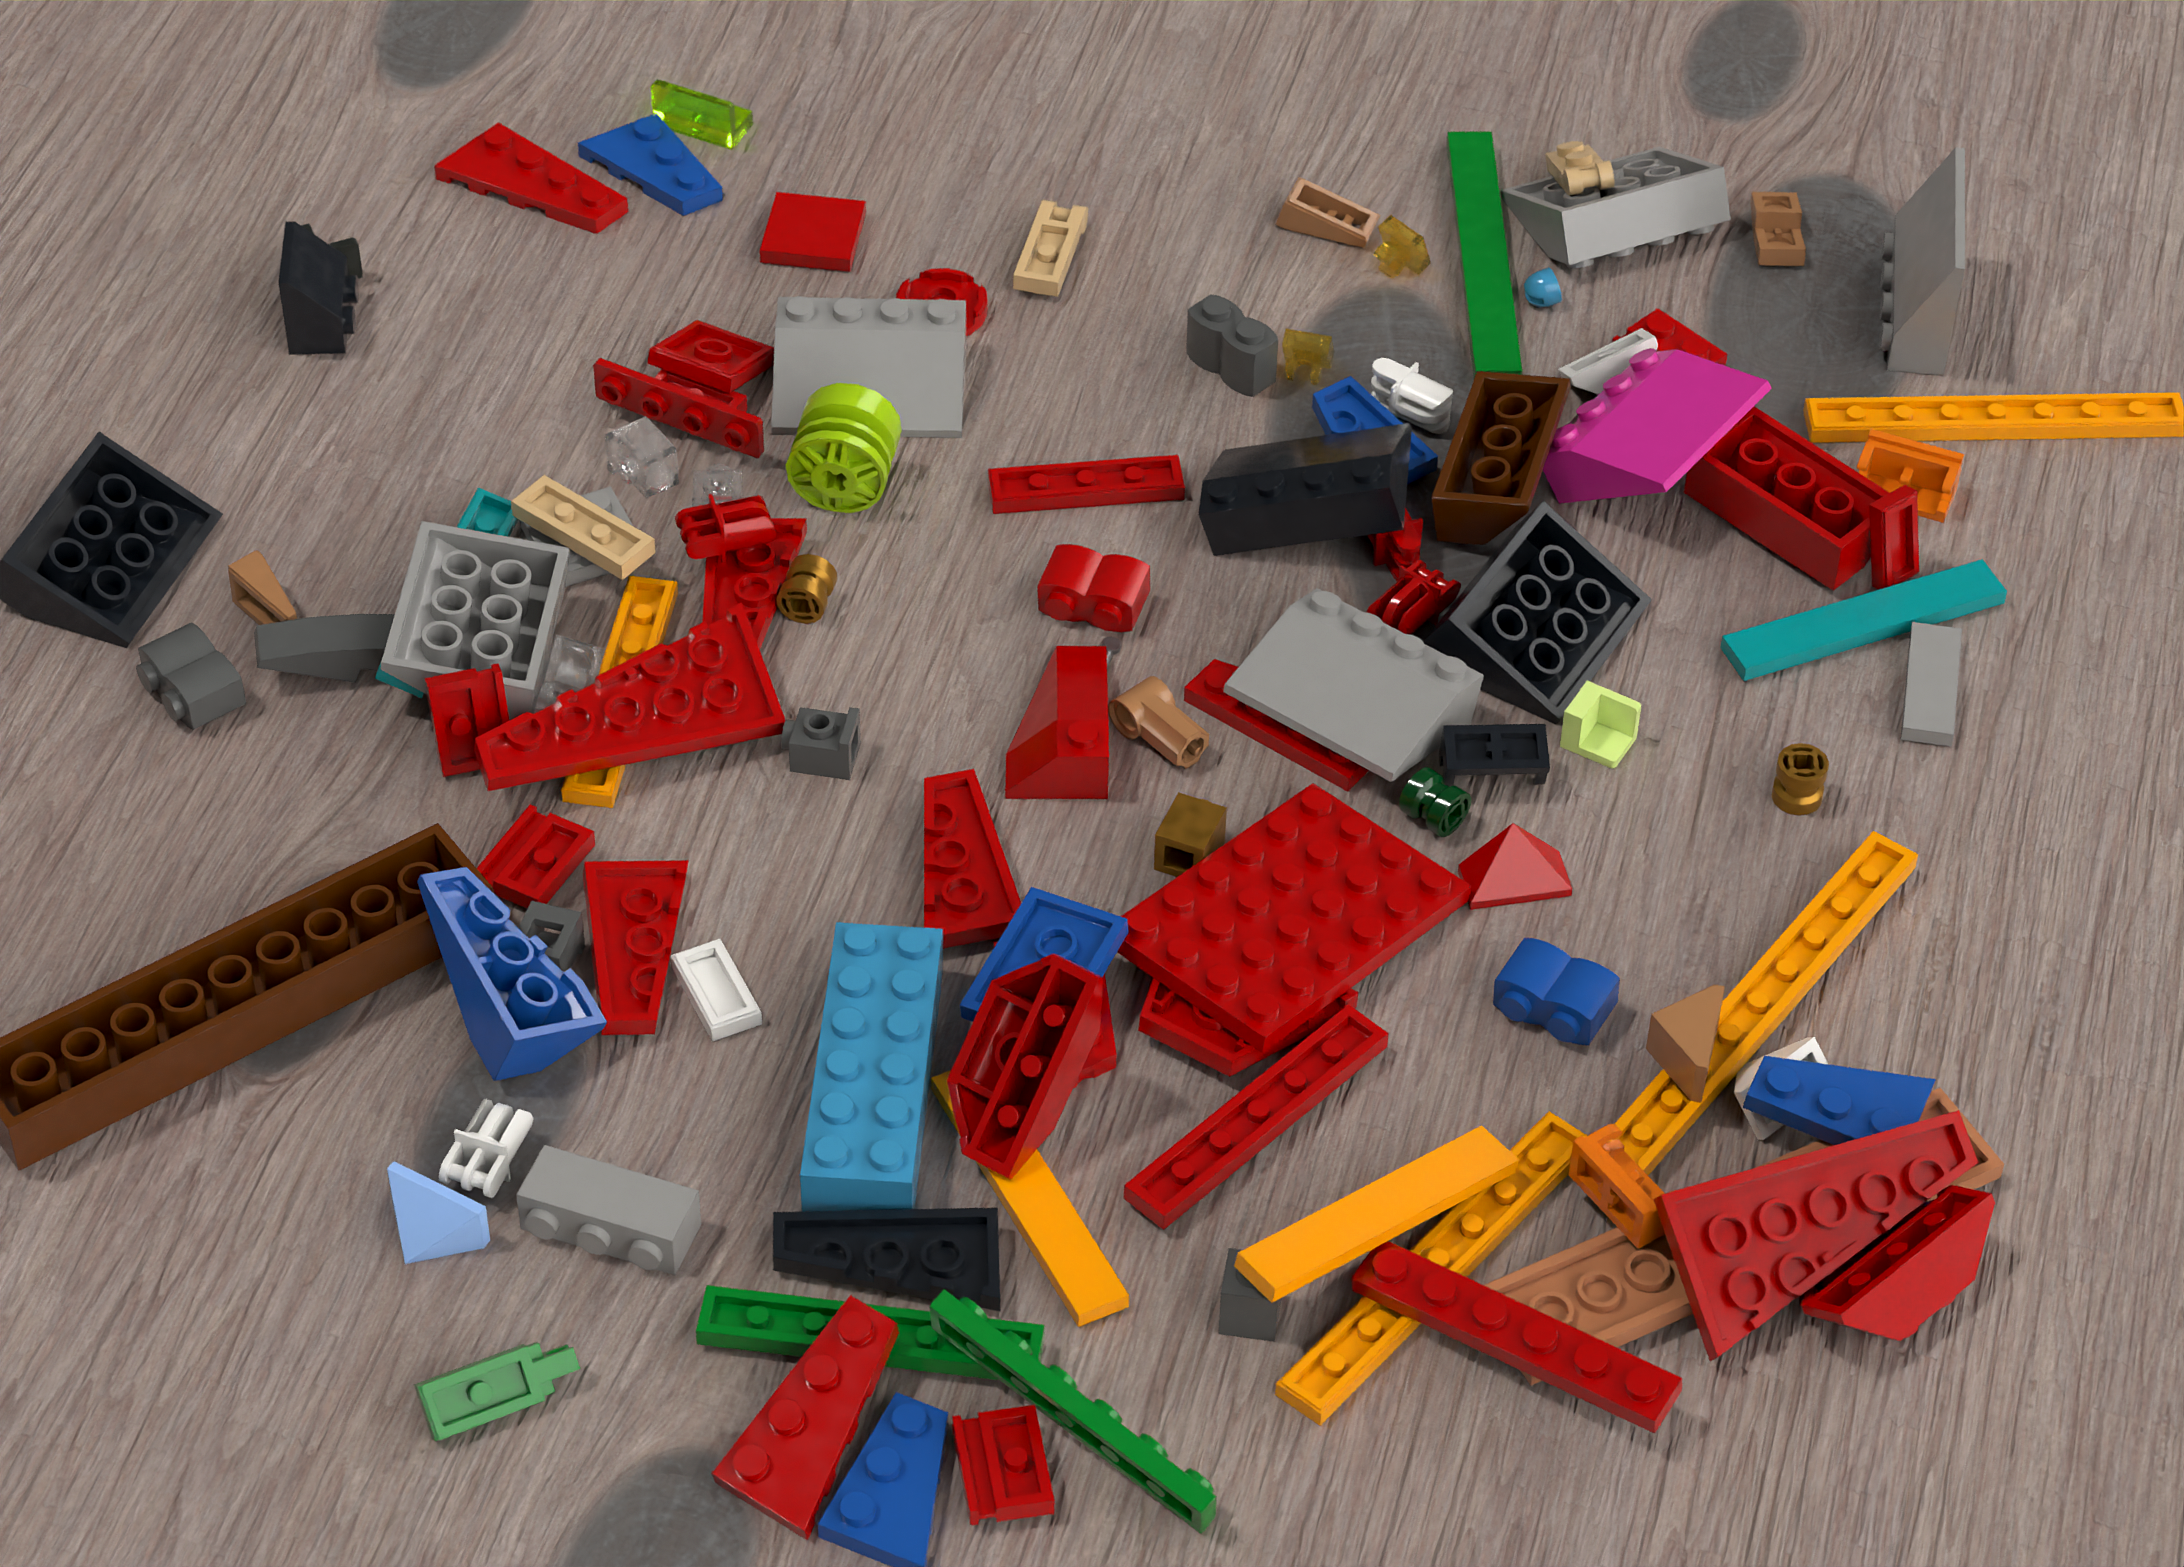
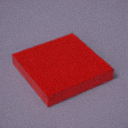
M776 192L759 250L760 263L851 272L866 216V201Z
M696 320L649 348L647 364L731 393L774 365V347Z

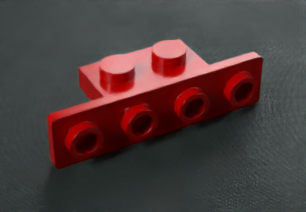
M599 358L593 364L595 393L598 399L751 457L759 458L763 454V420L746 412L748 410L746 395L735 391L727 393L663 369L653 378L603 358Z

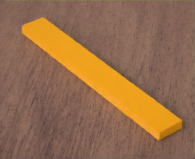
M2178 392L1805 398L1803 409L1811 443L1866 442L1871 429L1914 441L2184 437V406Z
M1548 1111L1509 1150L1519 1159L1515 1173L1454 1205L1409 1251L1468 1277L1569 1174L1573 1140L1580 1136L1586 1137L1588 1135ZM1363 1296L1276 1383L1275 1395L1321 1426L1421 1323Z

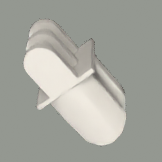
M1388 358L1375 360L1372 364V372L1375 376L1371 379V388L1374 390L1371 392V395L1396 418L1400 417L1432 433L1442 434L1446 432L1450 425L1453 390L1418 374V362H1415L1408 368Z
M483 1099L465 1131L455 1129V1142L441 1164L439 1181L445 1184H449L452 1180L461 1182L462 1189L471 1191L474 1187L483 1189L484 1196L493 1198L503 1181L509 1182L511 1179L509 1164L532 1126L534 1118L531 1113L518 1109L514 1115L511 1106L501 1103L493 1105L491 1100Z

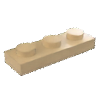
M543 475L511 501L512 515L622 580L656 553L654 538L546 475Z

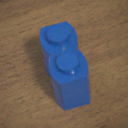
M1524 938L1494 981L1493 1005L1513 1021L1542 1025L1553 1037L1560 1041L1589 1045L1618 1003L1620 978L1598 963L1582 958H1571L1566 952L1548 942L1535 938Z

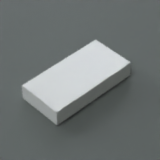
M721 939L671 955L672 969L712 1042L762 1025L761 1011Z

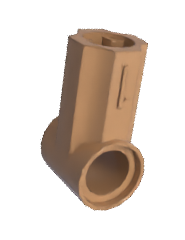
M1149 676L1111 700L1108 704L1111 721L1124 737L1134 740L1141 736L1175 766L1181 765L1185 769L1189 768L1199 761L1201 754L1209 746V733L1176 707L1174 697L1167 685L1155 676Z

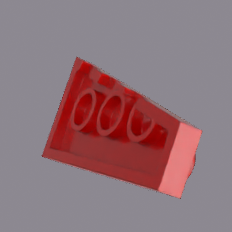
M499 122L434 165L436 180L450 184L456 179L467 183L468 189L471 192L486 196L491 191L508 197L509 205L521 209L526 207L544 209L547 218L594 234H598L628 213V200L625 196Z
M771 518L777 533L774 541L768 544L726 552V563H722L720 555L707 557L702 622L705 621L709 625L726 616L727 609L742 602L760 650L777 609V596L780 588L787 581L786 574L790 564L798 556L807 534L806 518Z
M1214 659L1184 687L1185 702L1347 792L1369 771L1224 693L1225 683L1238 669V666Z
M969 769L924 778V928L943 929V949L1000 938L1021 905V900L975 770Z
M689 860L584 861L583 883L597 1005L607 1021L604 1029L601 1030V1035L655 1034Z
M850 1295L711 1474L715 1483L808 1541L816 1523L814 1517L823 1496H828L837 1476L835 1472L837 1464L846 1444H851L859 1426L857 1420L867 1397L872 1396L899 1335L897 1323Z

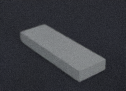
M1912 622L1909 636L1901 740L1952 746L1959 675L1961 628Z

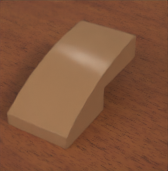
M1751 192L1752 228L1758 265L1804 266L1806 248L1800 230L1802 210L1797 193Z

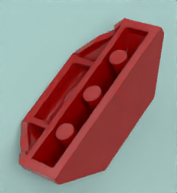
M1053 953L1041 958L1037 962L991 981L947 1078L954 1118L961 1136L959 1142L963 1155L1008 1179H1012L1055 1129L1100 1030L1104 981L1102 976Z
M1949 1185L1937 1193L1938 1198L1921 1204L1900 1222L1881 1234L1804 1293V1300L1801 1302L1804 1314L1897 1341L1913 1335L1918 1330L1919 1325L1940 1308L1952 1303L1956 1295L1975 1280L1995 1205L1992 1193L1956 1185Z

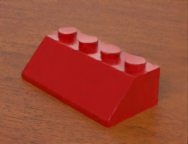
M1755 406L1687 472L1684 488L1686 495L1833 591L1862 570L1871 558L1869 504L1890 493Z

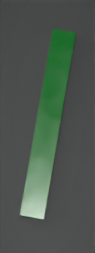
M1492 131L1447 132L1446 145L1473 377L1475 378L1477 371L1522 375Z

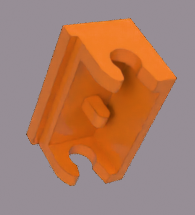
M1871 429L1856 469H1859L1858 473L1888 492H1892L1903 485L1917 490L1918 516L1944 523L1957 491L1964 454Z
M1609 1124L1586 1137L1580 1136L1573 1140L1568 1175L1639 1249L1665 1234L1654 1203V1199L1664 1194V1192L1624 1151L1625 1146L1616 1139L1623 1133L1616 1124Z

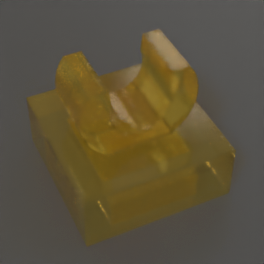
M1389 215L1378 226L1383 243L1375 250L1374 257L1382 262L1378 266L1379 271L1393 279L1402 272L1405 266L1420 275L1431 264L1424 238L1392 215Z
M1285 329L1282 349L1286 361L1285 372L1287 379L1293 381L1295 370L1301 365H1308L1312 368L1310 375L1311 384L1317 385L1322 378L1321 367L1331 369L1335 352L1332 337Z

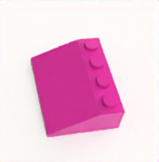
M1654 348L1640 351L1630 358V365L1621 374L1610 378L1603 384L1604 390L1595 399L1578 407L1576 417L1567 425L1556 429L1543 468L1544 474L1559 503L1667 492L1772 389L1768 380L1678 349L1656 352Z

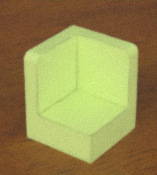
M1587 680L1564 711L1560 747L1609 768H1616L1637 739L1641 704L1638 701Z

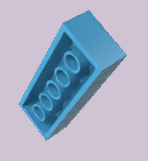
M836 922L800 1171L802 1211L915 1209L943 978V929Z

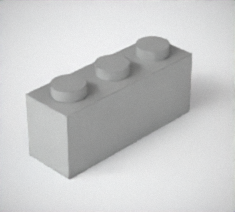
M544 1145L516 1194L521 1229L529 1231L542 1239L553 1238L579 1246L592 1254H606L632 1262L645 1270L656 1269L672 1275H676L702 1225L699 1190Z

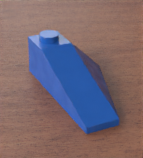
M467 867L420 875L417 883L470 1040L493 1081L540 1072L604 1029L607 1021L583 980L571 968L563 972L545 954L548 946L536 934L528 938L509 919L510 909Z

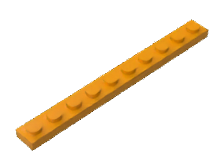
M1873 831L1722 1001L1702 1102L1690 1101L1665 1070L1662 1069L1614 1123L1623 1132L1616 1139L1625 1146L1624 1151L1648 1176L1916 868L1917 853Z

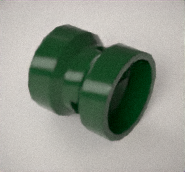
M1425 767L1416 772L1405 785L1399 798V807L1401 811L1412 818H1423L1428 829L1438 836L1447 837L1457 830L1469 812L1472 798L1470 794L1458 786L1453 785L1449 787L1444 785L1442 775L1429 767Z

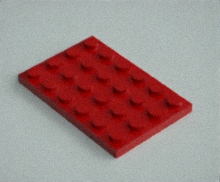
M1312 783L1124 913L1121 917L1128 919L1129 933L1117 953L1251 1046L1264 1053L1469 901L1471 885Z

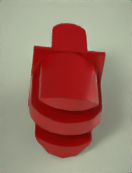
M709 494V504L685 508L675 516L676 525L681 529V539L686 544L685 550L692 559L720 555L722 563H726V552L768 544L774 541L777 535L763 496L760 495L715 504L712 494Z
M1405 507L1404 530L1367 535L1374 546V566L1386 564L1394 579L1398 581L1399 567L1402 565L1408 568L1420 559L1423 519L1412 520Z
M1419 559L1408 568L1402 565L1399 567L1398 581L1368 607L1366 613L1374 614L1383 623L1404 634L1411 635L1427 620L1435 625L1438 623L1439 614L1458 596L1461 583L1455 579L1451 581L1443 579V572L1438 569L1432 572L1426 569V563Z

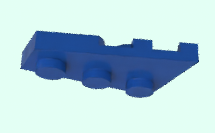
M657 113L578 142L580 158L589 163L595 160L608 166V174L619 180L625 177L633 180L643 187L645 195L682 216L723 201L722 186Z
M1352 376L1313 393L1312 409L1325 435L1403 424ZM1413 432L1411 433L1407 484L1436 471L1438 464V455Z
M1764 1056L1747 1092L1742 1108L1837 1145L1919 1122L1936 1079Z
M896 1392L818 1523V1538L891 1567H927V1553L933 1528L936 1494L940 1482L948 1431V1412Z

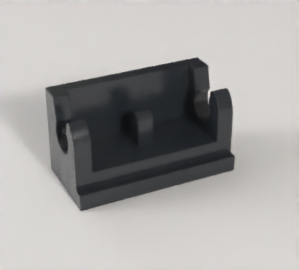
M1546 724L1443 725L1439 749V766H1443L1442 777L1444 785L1453 786L1455 775L1534 774V785L1545 784L1547 773L1550 770Z

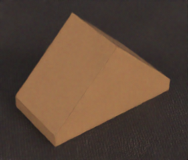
M1714 984L1651 1014L1646 1050L1690 1101L1702 1102L1720 1018L1724 986Z

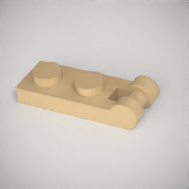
M1581 141L1566 142L1558 145L1557 151L1545 153L1548 172L1568 196L1582 194L1584 188L1597 186L1602 190L1613 188L1615 185L1611 162L1609 160L1603 161L1590 145H1584Z
M1042 200L1013 274V289L1058 297L1080 236L1085 232L1088 207L1073 205L1072 209L1057 207V202Z

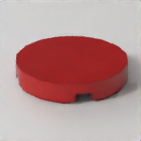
M935 268L919 272V278L910 282L909 277L901 284L896 293V298L966 300V336L979 329L988 315L987 290L982 284L980 287L974 283L973 276L959 270Z

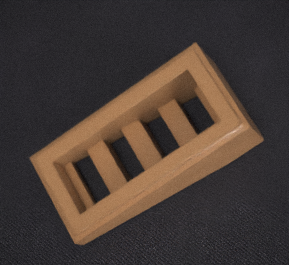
M1298 177L1284 202L1275 225L1286 230L1364 248L1381 215ZM1354 223L1361 226L1359 229L1351 226V224Z
M258 550L228 565L233 603L257 624L263 625L297 619L293 606L264 556Z

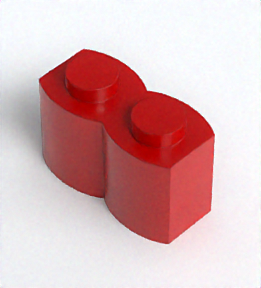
M1056 545L1037 585L1038 610L1059 621H1087L1105 631H1133L1150 592V565L1125 555L1109 554L1103 556L1092 549L1080 545Z

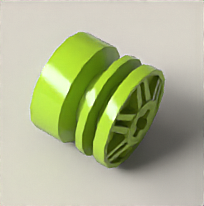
M835 383L820 387L811 394L803 409L797 434L786 462L787 478L796 493L813 506L827 511L842 513L866 510L878 502L886 487L892 466L891 462L902 433L900 416L892 403L878 392L858 384Z

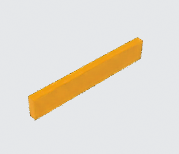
M637 576L628 577L598 675L661 643L663 644L678 596L677 581ZM626 765L565 776L561 789L562 802L613 808Z
M950 1070L931 1077V1090L960 1135L954 1118L947 1084ZM1037 1149L1012 1179H1008L976 1162L1078 1327L1129 1307L1128 1292Z
M1481 1125L1238 1252L1234 1267L1273 1303L1514 1174L1519 1159Z

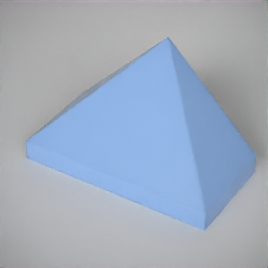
M395 1161L387 1168L392 1203L405 1264L483 1249L490 1242L486 1206Z

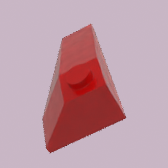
M1056 646L1007 750L1005 799H1108L1109 718L1106 646Z

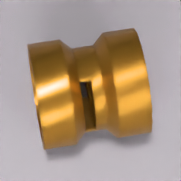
M799 555L790 564L786 574L787 581L783 583L777 596V606L781 613L795 622L804 624L815 623L821 619L825 612L828 596L831 595L837 582V572L829 561L818 555Z
M1798 743L1783 748L1779 753L1776 767L1777 776L1774 779L1771 797L1774 804L1780 810L1788 814L1800 816L1811 814L1821 806L1824 794L1823 783L1826 781L1829 767L1828 758L1823 751L1810 744Z

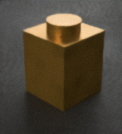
M1178 792L1155 834L1154 870L1178 877L1223 846L1225 843L1227 807Z

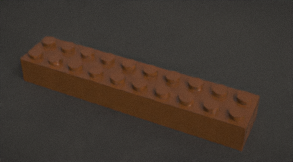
M436 823L0 1037L1 1147L18 1171L442 958L417 883L420 875L467 867L492 892L493 887L440 824Z

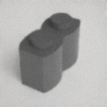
M1210 294L1188 309L1186 353L1197 366L1209 372L1220 374L1221 379L1228 387L1250 397H1254L1276 382L1278 337L1270 327L1253 318L1244 317L1243 312L1233 302Z
M189 623L138 648L141 664L136 666L138 677L149 693L156 691L161 696L168 715L174 721L181 719L187 727L194 730L246 704L241 676L232 663L215 649L205 633L194 623Z

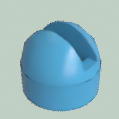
M1550 267L1537 271L1527 278L1524 284L1525 297L1533 306L1549 307L1562 301L1558 280Z

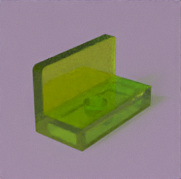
M656 79L651 85L653 114L657 113L673 132L733 150L753 125L752 110L736 106L730 101Z

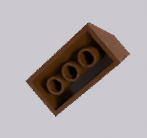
M1477 371L1432 495L1437 541L1485 545L1529 512L1571 388V378Z

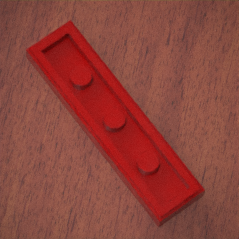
M1179 455L988 469V486L993 514L1185 500V485Z

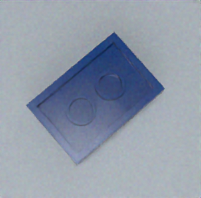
M1031 887L960 1003L961 1018L974 1021L992 980L1037 962L1041 958L1053 953L1103 977L1129 933L1128 919Z

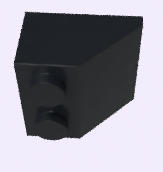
M287 221L284 228L278 284L289 355L346 353L347 335L355 334L356 332L355 308L350 306V303H358L359 300L357 275H349L346 255L295 221Z

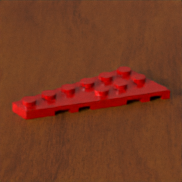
M741 602L727 609L726 616L709 625L704 621L690 628L687 636L670 645L661 643L596 676L595 683L577 692L570 689L556 697L554 704L534 714L525 712L476 737L474 752L487 791L780 735L786 720Z
M1957 1110L1664 1193L1656 1197L1654 1203L1709 1361L1711 1362L1718 1358L1747 1334L1761 1326L1794 1299L1801 1296L1925 1201L1932 1198L1976 1165L1978 1160L1960 1111Z

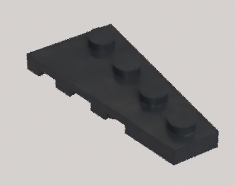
M998 1207L773 1212V1271L933 1300L945 1289L958 1300L962 1297H967L980 1308L1000 1312Z

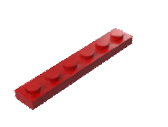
M1348 1004L1124 1185V1199L1160 1228L1166 1229L1386 1049L1389 1033Z
M1390 1241L1370 1250L1351 1278L1352 1291L1654 1434L1682 1391V1377Z

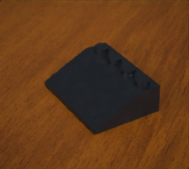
M1410 423L1223 450L1202 481L1198 513L1213 556L1404 530L1412 433Z
M98 432L1 559L0 600L27 618L127 648L218 523L223 513L101 432Z
M1542 501L1514 527L1423 642L1425 645L1447 656L1462 660L1468 667L1483 674L1484 677L1480 690L1553 724H1557L1587 680L1591 681L1652 599L1546 502Z

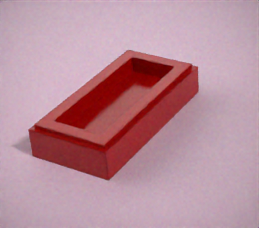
M1903 485L1869 504L1872 587L1878 590L1900 584L1919 573L1917 490Z

